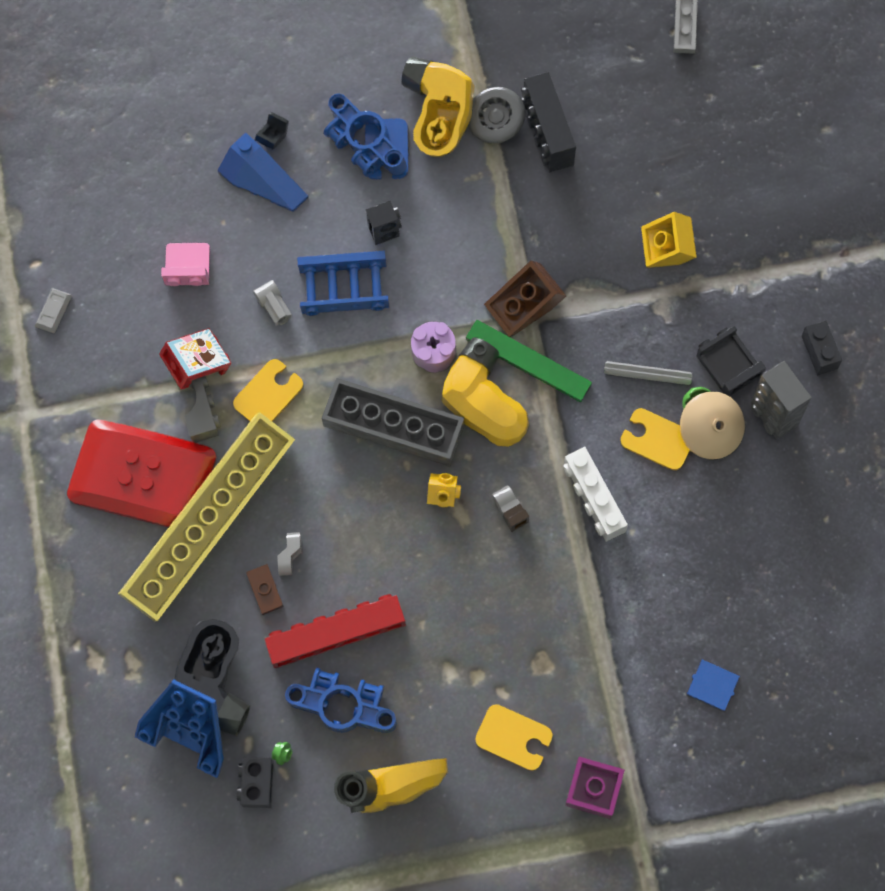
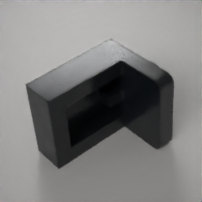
M271 112L268 115L267 124L256 134L255 141L274 150L286 137L289 121Z

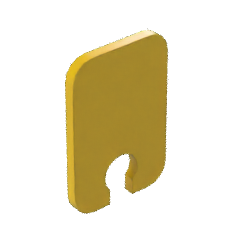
M277 359L270 360L235 397L233 401L234 408L248 421H251L260 412L273 422L302 390L303 381L296 373H293L287 384H277L275 377L278 373L283 372L286 365Z
M640 408L635 410L629 421L635 424H642L646 429V433L642 437H635L630 431L624 430L620 440L621 445L625 449L670 470L680 469L690 451L682 439L680 425L646 409Z
M496 704L487 710L475 740L477 746L481 749L532 771L540 766L544 757L538 754H530L526 749V744L531 739H538L541 744L549 747L552 740V731L543 724Z

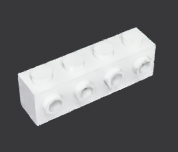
M586 447L565 456L563 469L566 475L572 478L574 482L573 487L577 495L583 498L587 514L592 516L596 522L594 526L600 536L603 535L607 542L625 533L628 524Z

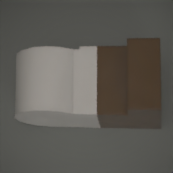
M508 485L492 494L493 500L511 532L529 523L528 513L523 509Z

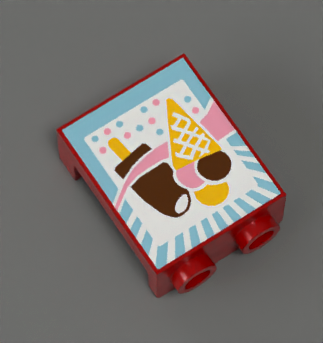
M210 328L167 341L159 353L181 390L188 388L192 380L215 372L224 375L231 365L229 356L224 352L217 337Z

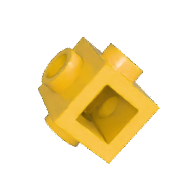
M431 473L428 483L427 504L440 507H454L455 499H460L461 485H457L458 476H452L448 473Z

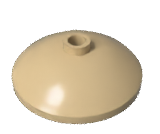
M720 392L699 394L688 402L682 412L680 419L682 439L688 449L699 457L705 459L726 457L739 446L744 435L745 421L741 408L726 394ZM718 421L721 424L720 429L716 428V423Z

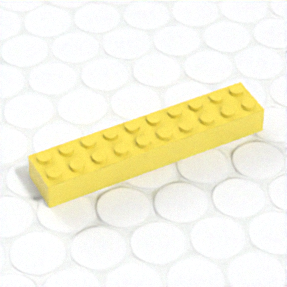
M258 412L118 595L154 622L158 621L295 439L262 413Z

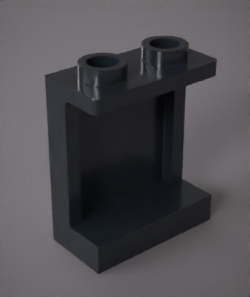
M735 326L730 329H722L717 334V337L711 341L710 339L703 341L698 346L699 349L696 355L721 391L729 397L761 377L766 369L762 361L757 363L737 336Z

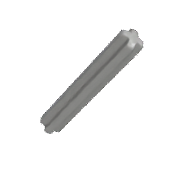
M607 361L604 367V373L608 375L690 385L692 382V373L686 371Z

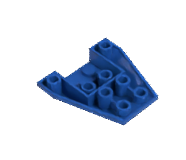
M173 679L138 721L135 738L156 747L163 736L199 753L200 756L196 768L218 778L224 758L216 700Z

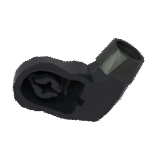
M216 619L201 621L192 628L189 634L187 645L177 664L174 680L215 699L220 731L237 736L246 722L251 705L231 693L227 694L224 691V687L227 681L228 669L238 651L239 638L234 628L224 621Z

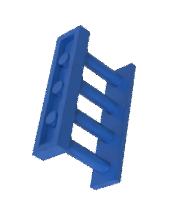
M385 251L297 257L299 272L306 275L307 302H300L302 314L315 316L322 312L362 309L381 311L389 308L388 295L382 296L380 269L386 267ZM369 268L372 276L373 297L360 298L358 271ZM339 270L349 271L351 298L338 299L336 272ZM316 272L328 273L329 300L316 301L314 276Z

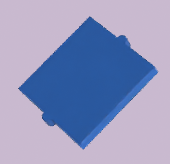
M701 660L696 674L692 675L693 681L687 695L725 711L730 697L735 694L733 690L739 676L705 660Z

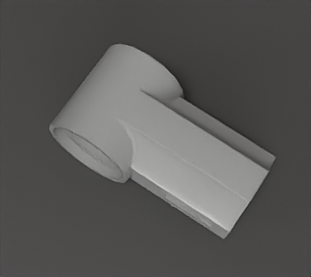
M273 280L253 290L258 302L262 307H265L276 326L285 324L292 317Z

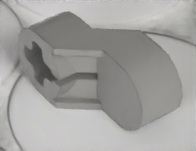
M300 532L287 533V548L277 555L279 576L293 575V560L302 553Z

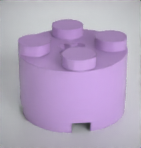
M428 322L414 330L411 338L414 362L428 372H440L450 366L456 355V342L453 332L445 323Z

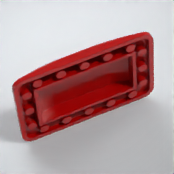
M95 420L87 429L67 490V496L72 503L169 528L213 471L216 463V454L208 446L119 423Z

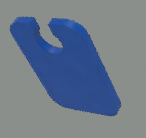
M383 119L389 132V140L401 151L407 167L404 173L392 175V179H401L408 174V126L403 119ZM375 124L365 125V145L373 143L380 136L381 131ZM394 160L392 164L395 165L400 160ZM380 169L368 178L374 180L382 179Z

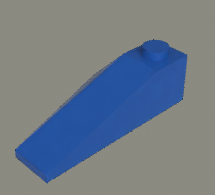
M246 132L230 146L218 168V172L233 186L241 187L250 191L251 194L269 199L270 202L292 212L308 198V195Z

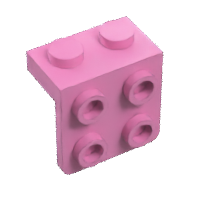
M168 244L166 246L165 268H162L161 273L165 286L209 285V244Z

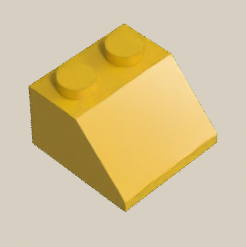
M672 212L641 226L646 267L681 265L696 258L691 217Z

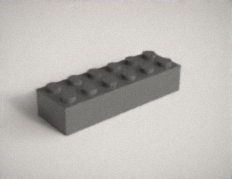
M339 378L335 380L321 418L324 427L446 466H451L465 426L463 417Z

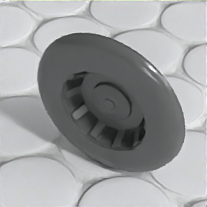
M492 87L483 90L473 98L472 115L468 127L471 133L481 141L487 143L507 141L519 132L524 123V103L519 95L504 87Z

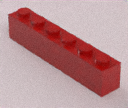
M387 594L379 597V601L373 603L369 601L362 602L355 609L349 611L347 608L336 611L334 616L328 618L320 616L313 619L312 623L306 625L298 623L291 626V630L282 632V630L271 632L269 637L264 639L273 667L276 669L406 626L397 595Z

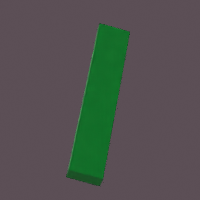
M479 320L475 321L466 336L467 341H470L472 338H479L490 343L499 351L498 358L580 403L592 385L591 381Z

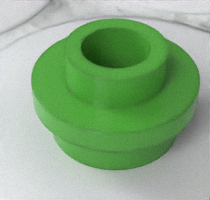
M278 742L272 752V759L277 764L283 765L292 756L291 745L288 742Z

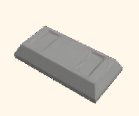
M52 288L35 327L55 334L72 295Z

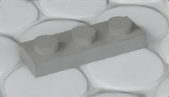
M676 0L675 53H695L697 0Z

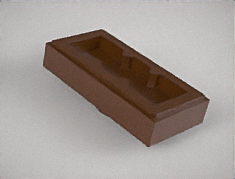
M267 564L246 572L262 615L284 607Z

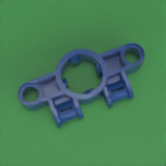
M343 94L332 95L328 104L335 119L326 126L324 135L330 137L338 149H342L350 144L355 152L351 162L354 165H358L366 177L374 174L382 166L392 175L404 173L407 167L401 151L389 140V132L381 116L371 111L360 112ZM344 105L342 108L336 109L337 106ZM375 124L381 133L373 143L360 145L356 139L353 140L355 132L361 129L363 125ZM394 160H400L397 164L391 165Z
M317 667L310 687L293 684L285 691L286 700L291 707L320 715L325 726L335 732L344 733L360 726L381 733H390L397 726L395 714L389 709L379 707L384 691L383 685L378 687L366 683L365 680H361L356 691L350 686L338 685L340 673L331 674L321 671V668ZM300 691L303 693L302 698L297 702L292 701V693ZM339 693L350 698V695L353 696L358 703V708L355 707L354 718L345 724H341L339 721L330 722L324 713L325 709L329 706L328 700L333 695ZM383 716L392 718V723L389 726L380 725L379 722Z

